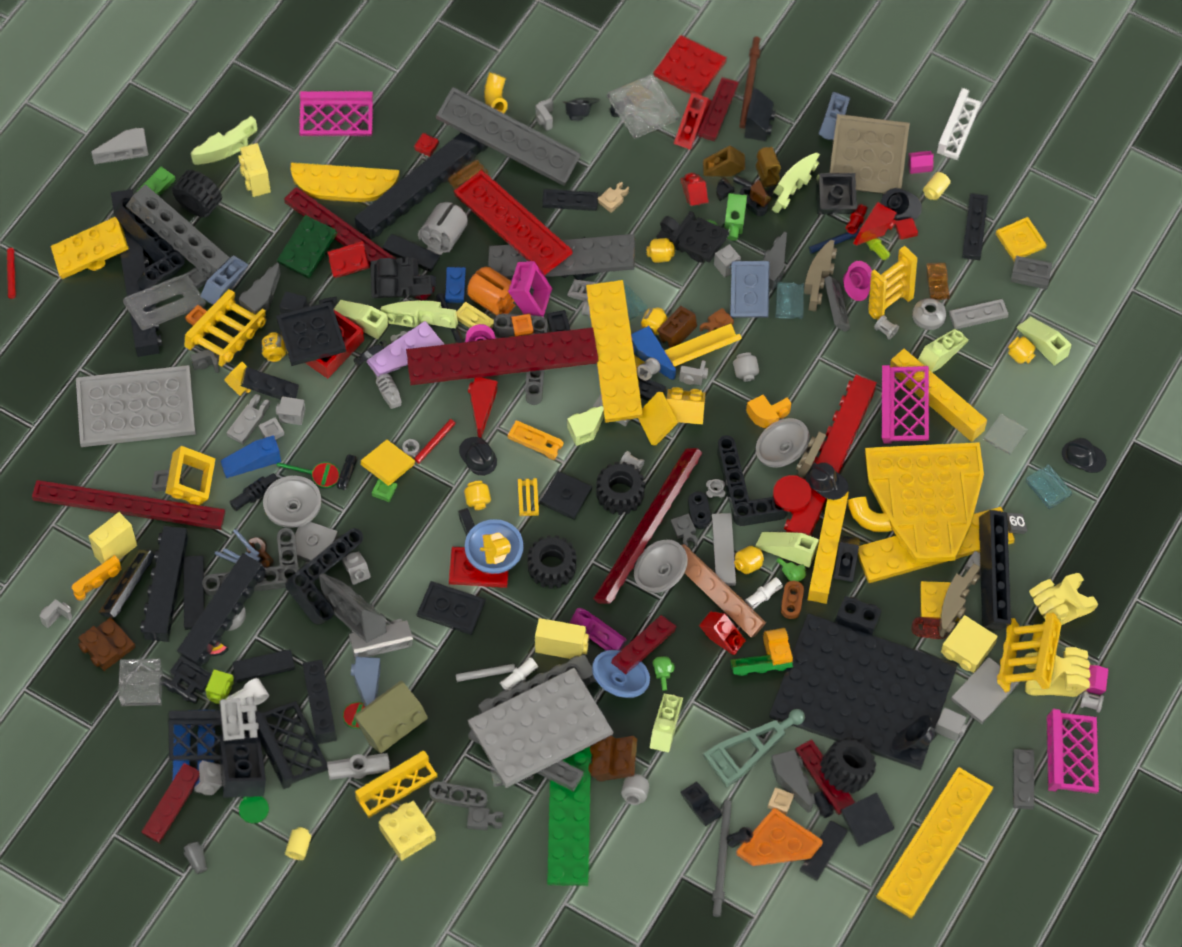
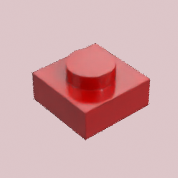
M423 133L415 144L414 150L431 157L439 145V140Z

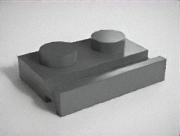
M1016 256L1011 282L1047 289L1053 263Z

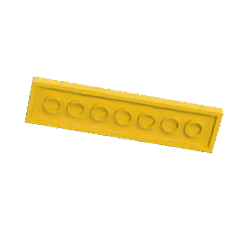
M623 280L586 285L591 324L594 329L598 354L597 366L605 423L642 418L643 412Z
M1001 507L990 509L1003 512ZM989 510L974 514L971 527L956 559L972 555L975 551L980 552L979 516ZM1008 531V544L1014 543L1015 538ZM897 536L861 545L858 550V558L868 584L947 562H916Z
M958 767L876 898L912 919L991 794L993 787Z

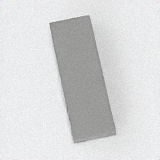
M1003 299L952 310L949 312V316L954 329H960L1007 318L1008 311Z

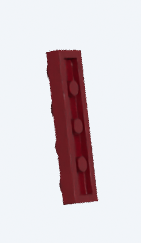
M721 77L698 132V137L716 141L739 82Z
M663 615L659 616L615 655L611 663L626 675L675 631L676 626Z
M812 739L795 748L797 756L801 757L804 767L820 790L823 791L826 799L834 807L838 816L841 815V809L855 803L849 792L838 791L835 789V786L829 784L828 780H825L823 777L825 774L821 772L822 766H820L823 755Z
M183 763L142 830V834L158 843L162 841L200 778V773L197 769Z

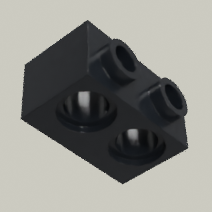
M845 596L837 613L835 623L873 635L882 610L873 604L860 602L855 597ZM846 610H852L854 613H847ZM864 617H871L873 620L868 621Z

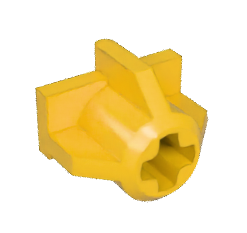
M499 532L482 535L484 547H481L480 551H485L486 563L497 564L503 562L511 549L509 540Z

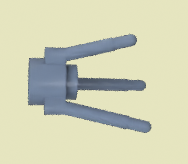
M234 529L233 532L250 550V553L246 552L245 554L260 562L259 552ZM226 548L223 549V552L230 556L218 551L215 552V555L233 563H236L240 558L239 555Z

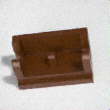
M680 306L657 329L661 342L664 344L667 341L670 348L681 344L697 327L695 313Z

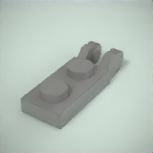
M258 394L254 395L249 405L247 404L227 431V436L244 444L263 419L265 412L270 406V401L268 399L263 401L259 410H257L255 407L259 403L261 396Z

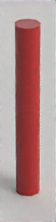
M13 248L7 249L8 298L10 299L16 297Z
M452 419L414 458L416 463L420 464L456 423Z

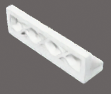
M964 88L961 90L937 150L938 154L955 160L959 158L981 105L980 101L968 98L969 90ZM965 104L975 106V109L967 112ZM966 117L969 123L961 125L959 119ZM961 131L963 137L955 139L953 133ZM955 145L957 148L956 153L946 150L947 147Z

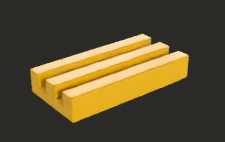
M533 478V480L525 479V481L518 479L519 515H539L537 478ZM530 485H533L535 511H531ZM522 486H526L527 511H523Z

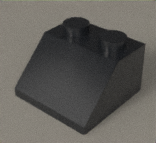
M756 88L753 89L746 117L745 138L766 142L767 135H771L773 125L770 122L771 120L774 121L776 110H773L774 102Z

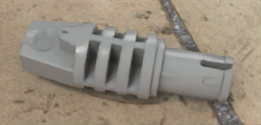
M374 372L377 378L376 385L391 409L401 406L402 401L399 391L391 375L382 374L377 376Z

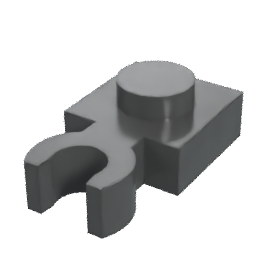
M686 514L671 519V526L677 539L683 538V545L687 547L688 541H692L697 546L698 539L693 535L696 533V529L690 515Z
M469 807L467 829L488 830V825L501 829L502 823L496 822L495 819L503 818V813L494 812L489 814V808Z

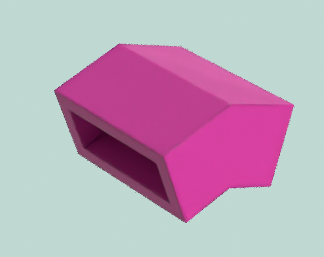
M931 151L908 153L910 174L932 172L933 153Z
M1090 665L1088 669L1090 671V678L1088 679L1090 686L1085 691L1101 695L1106 691L1108 669L1098 665Z

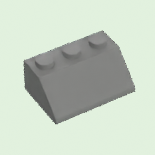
M397 619L391 621V624L385 625L387 633L367 643L352 631V634H349V640L354 660H356V657H371L412 647L413 637L407 620Z

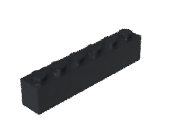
M989 510L979 516L982 626L986 629L1000 631L1011 625L1007 512Z
M164 526L163 532L159 533L158 544L160 547L155 552L156 567L152 568L151 571L153 582L148 587L149 602L145 603L144 607L146 618L141 622V632H143L145 640L169 642L189 539L187 528Z
M242 553L177 649L180 656L199 667L203 663L208 662L211 651L220 644L223 633L230 629L233 623L232 620L236 614H240L246 599L253 595L256 584L263 580L266 569L262 563Z

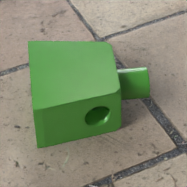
M730 193L728 195L724 228L730 234L727 237L728 240H738V234L743 233L747 195Z

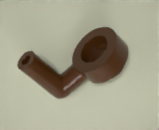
M261 537L250 539L248 543L259 552L258 557L260 556L263 559L261 563L264 568L272 565L274 561L266 552V541ZM256 543L261 545L260 550L255 548Z

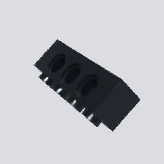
M322 659L302 663L317 744L337 741Z

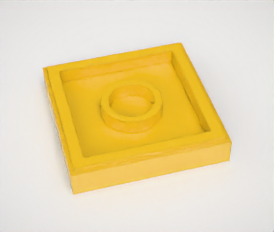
M1028 217L996 230V236L1014 262L1016 256L1026 257L1046 248L1047 245Z
M657 392L642 408L643 417L638 418L651 445H657L678 423L663 392Z
M385 440L364 457L360 465L389 486L414 466L415 460L390 441Z

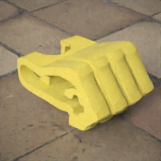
M1080 573L1066 576L1056 586L1048 579L1029 590L1043 618L1046 619V613L1054 612L1061 626L1091 613L1098 606L1094 597H1086L1077 592L1082 581H1084Z
M1065 647L1063 652L1064 658L1055 656L1050 689H1042L1038 682L1030 680L1026 682L1025 692L1033 696H1078L1090 686L1088 680L1090 678V671L1088 670L1090 663L1087 660L1088 652L1077 647ZM1039 652L1028 653L1025 657L1037 656ZM1037 664L1026 665L1029 669H1036Z

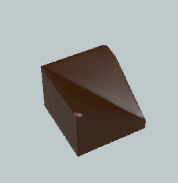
M758 179L750 188V198L765 207L771 200V197L765 193Z

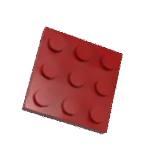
M680 35L655 69L653 76L690 95L695 93L702 96L726 63L727 57Z

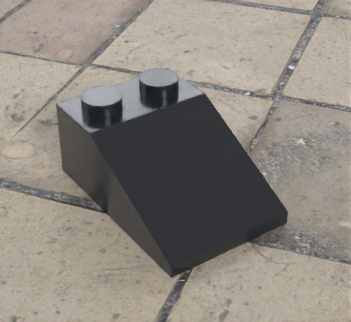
M257 734V738H250L249 735H244V739L223 741V735H220L223 798L264 796L266 777L260 734Z

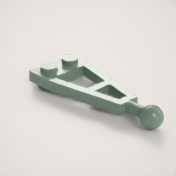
M794 709L789 713V718L781 723L775 720L725 740L703 753V757L724 785L728 787L742 778L785 736L784 730L793 724H801L805 719V715L800 709ZM774 730L776 734L763 745L757 736ZM750 740L758 752L739 769L725 749Z

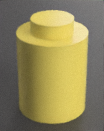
M936 172L923 188L926 198L938 200L950 185V179L944 173Z
M298 827L292 830L285 851L286 856L295 860L305 859L312 837L307 829Z

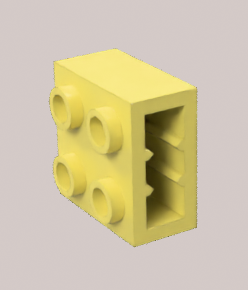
M258 143L241 147V155L238 158L242 176L245 177L247 191L251 190L253 197L270 193L268 172Z
M964 615L943 643L941 653L947 659L954 660L960 664L964 670L975 673L995 646L998 636Z
M414 801L409 804H402L396 812L384 815L381 821H379L381 832L401 861L436 840L435 831Z

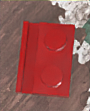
M363 242L328 251L334 278L370 268Z

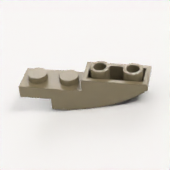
M830 240L818 252L806 277L804 294H811L809 310L816 311L817 304L821 305L822 294L819 293V289L824 287V278L828 277L829 274L833 275L834 263H831V260L836 258L837 248H833L834 240Z
M975 563L964 577L956 574L947 590L940 614L939 632L941 637H944L947 632L951 633L956 625L955 620L957 618L961 619L966 612L964 607L965 599L970 592L969 587L972 584L975 586L980 579V567Z

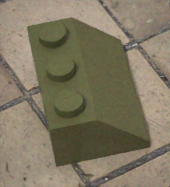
M399 681L354 715L368 744L380 754L428 719L422 705L403 681Z

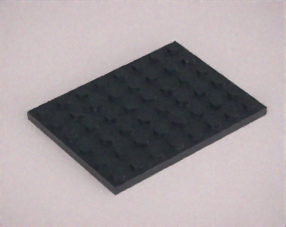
M808 614L792 654V667L786 670L769 718L782 722L789 718V713L792 710L800 709L805 715L804 721L799 725L793 724L791 726L838 741L840 738L856 739L859 743L865 744L864 746L869 748L872 754L921 770L930 744L923 749L909 747L906 750L896 751L892 747L893 740L898 733L923 715L931 717V726L934 730L936 729L958 664Z

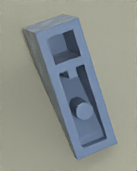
M835 92L832 93L819 135L826 139L834 140L837 114L845 115L849 97Z
M233 255L207 280L200 297L214 305L228 289L231 290L249 265Z
M356 657L355 664L351 666V676H354L355 685L365 707L377 699L381 670L380 658Z

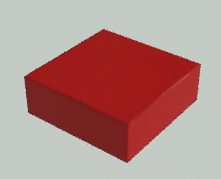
M913 218L896 221L895 228L900 240L918 236Z

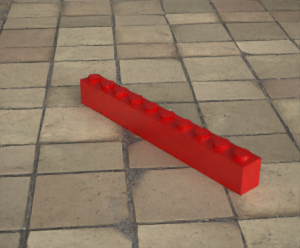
M855 375L853 381L849 380L846 388L848 393L841 398L839 404L841 406L840 411L836 410L832 420L834 424L828 427L826 432L828 438L826 442H822L819 449L821 453L819 457H815L813 464L828 463L834 467L837 473L840 472L873 398L877 382L859 375ZM811 488V501L803 510L791 512L793 516L791 520L787 519L784 530L788 533H803L812 536L828 499Z

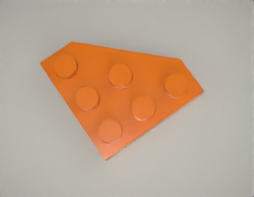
M773 808L753 831L751 841L748 843L744 842L736 853L737 856L750 865L758 866L810 859L823 842L804 827Z

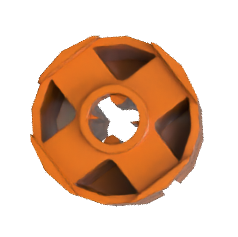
M482 267L469 280L467 291L470 299L496 316L499 314H509L515 307V304H513L514 299L508 292L512 281L493 268Z

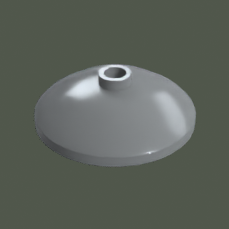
M793 418L782 419L771 424L762 432L757 441L756 455L764 465L773 468L793 463L804 453L808 446L810 438L808 428L803 422Z
M286 476L273 482L266 490L263 498L264 511L267 517L279 526L288 528L303 526L313 520L321 508V494L318 487L311 480L301 476Z
M661 540L648 546L639 556L634 567L636 583L649 593H659L673 587L681 579L687 567L688 558L685 549L673 540Z

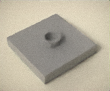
M312 522L299 526L295 533L297 558L309 562L336 540L338 531Z

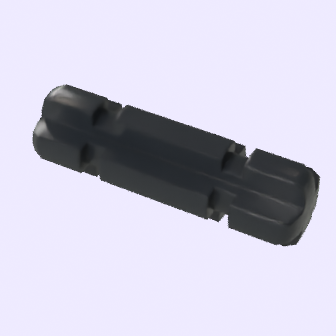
M348 454L346 456V462L343 465L337 482L338 489L346 490L348 487V482L354 470L353 467L357 461L354 455Z

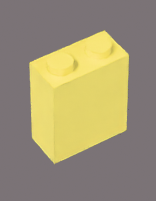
M120 512L89 535L94 556L101 564L113 556L120 560L137 546L132 524Z
M539 618L535 634V653L568 659L574 656L580 657L583 654L587 655L589 634H586L585 626Z

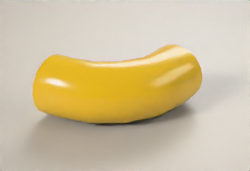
M489 72L485 85V103L504 114L508 107L506 100L502 98V90L506 78Z
M866 497L847 500L853 519L861 527L872 532L892 531L887 514L872 511L868 506Z

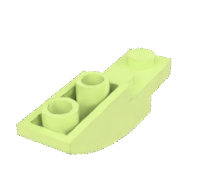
M251 116L247 120H243L233 130L228 131L225 136L218 132L214 136L209 137L205 143L197 146L191 152L193 164L199 165L215 162L239 152L241 147L248 146L247 138L257 132L256 120Z
M814 153L803 158L783 176L774 190V193L779 198L772 208L773 211L779 213L781 208L785 209L790 202L789 194L793 195L796 189L800 190L803 184H808L812 177L809 173L811 170L814 172L819 162L816 160L820 154Z
M406 301L381 307V311L387 314L389 324L415 328L420 323L426 321L430 325L455 329L458 324L456 310L441 308V302Z

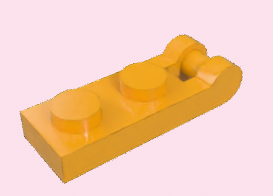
M517 420L508 433V439L540 452L552 460L556 459L557 451L564 444L561 439ZM547 443L551 444L552 447H551V448L547 447V446H546Z
M113 556L72 585L75 599L79 601L84 600L89 591L100 587L108 578L115 577L122 570L118 558Z

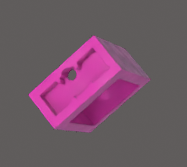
M535 261L518 262L508 292L524 315L530 314V316L544 317L552 287ZM531 286L534 289L533 295L529 292Z

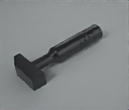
M737 175L733 182L743 187H751L754 184ZM773 186L770 187L768 192L765 191L771 198L774 195Z

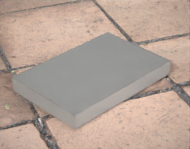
M990 657L951 697L955 704L980 724L986 721L1020 683L1011 682L1010 691L1004 692L997 682V675L1000 672L1001 666Z

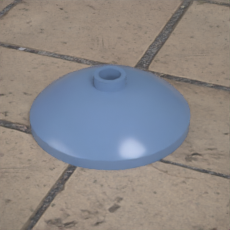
M497 519L486 520L474 526L468 533L465 540V553L469 562L478 570L486 573H502L511 569L519 562L523 553V539L520 532L512 524ZM499 532L509 540L511 545L510 552L506 555L503 562L487 564L485 551H480V548L484 547L482 535Z
M619 650L604 651L595 658L592 665L593 676L598 684L607 692L619 697H636L643 694L648 688L650 675L642 662L625 675L611 663L612 658L620 652Z

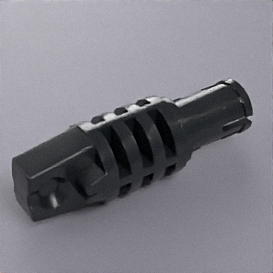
M274 473L266 478L262 476L245 487L242 494L229 501L234 511H238L247 503H254L264 496L268 487L278 480L277 476Z

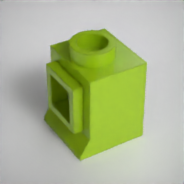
M214 669L205 690L207 698L211 702L219 703L220 700H226L232 689L231 686L234 685L233 675Z

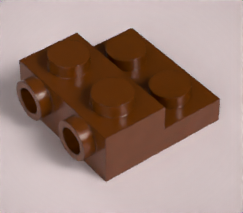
M111 617L97 628L93 626L78 637L80 642L78 646L84 654L88 652L92 663L96 667L100 666L104 671L136 648L132 640Z
M608 736L591 745L590 752L593 756V762L589 764L591 776L599 782L634 776L637 738L629 736L616 739L613 736Z

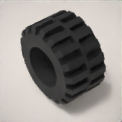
M186 170L172 187L173 195L178 203L188 212L201 218H207L222 200V194L214 182L198 171Z
M614 462L613 466L608 464L607 469L603 468L601 474H598L596 497L599 499L598 503L600 506L603 505V509L606 511L609 509L612 514L618 512V515H622V512L629 514L631 509L635 511L637 505L640 506L642 499H644L645 481L643 474H640L638 468L634 469V465L630 464L628 466L627 462L622 464ZM615 484H625L630 487V490L625 493H617L611 490L610 487Z
M547 535V538L541 537L539 542L535 541L533 547L529 548L528 572L531 579L534 578L536 584L541 583L543 588L549 586V589H553V586L561 588V584L567 585L568 580H572L576 572V551L570 542L567 543V539L564 537L562 540L559 539L557 535H555V538ZM547 557H557L562 563L557 567H548L542 561Z
M838 739L828 749L820 763V766H822L821 772L825 774L823 776L825 780H828L831 786H835V789L838 791L842 790L844 793L860 791L876 771L875 757L870 753L871 750L856 739Z

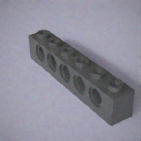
M146 184L131 197L126 205L145 224L150 226L160 237L165 239L208 278L230 258Z
M585 654L580 657L574 656L569 662L563 665L558 664L546 673H539L528 682H520L511 690H504L492 699L483 700L478 705L479 714L575 668L584 685L587 686L595 682L592 666Z

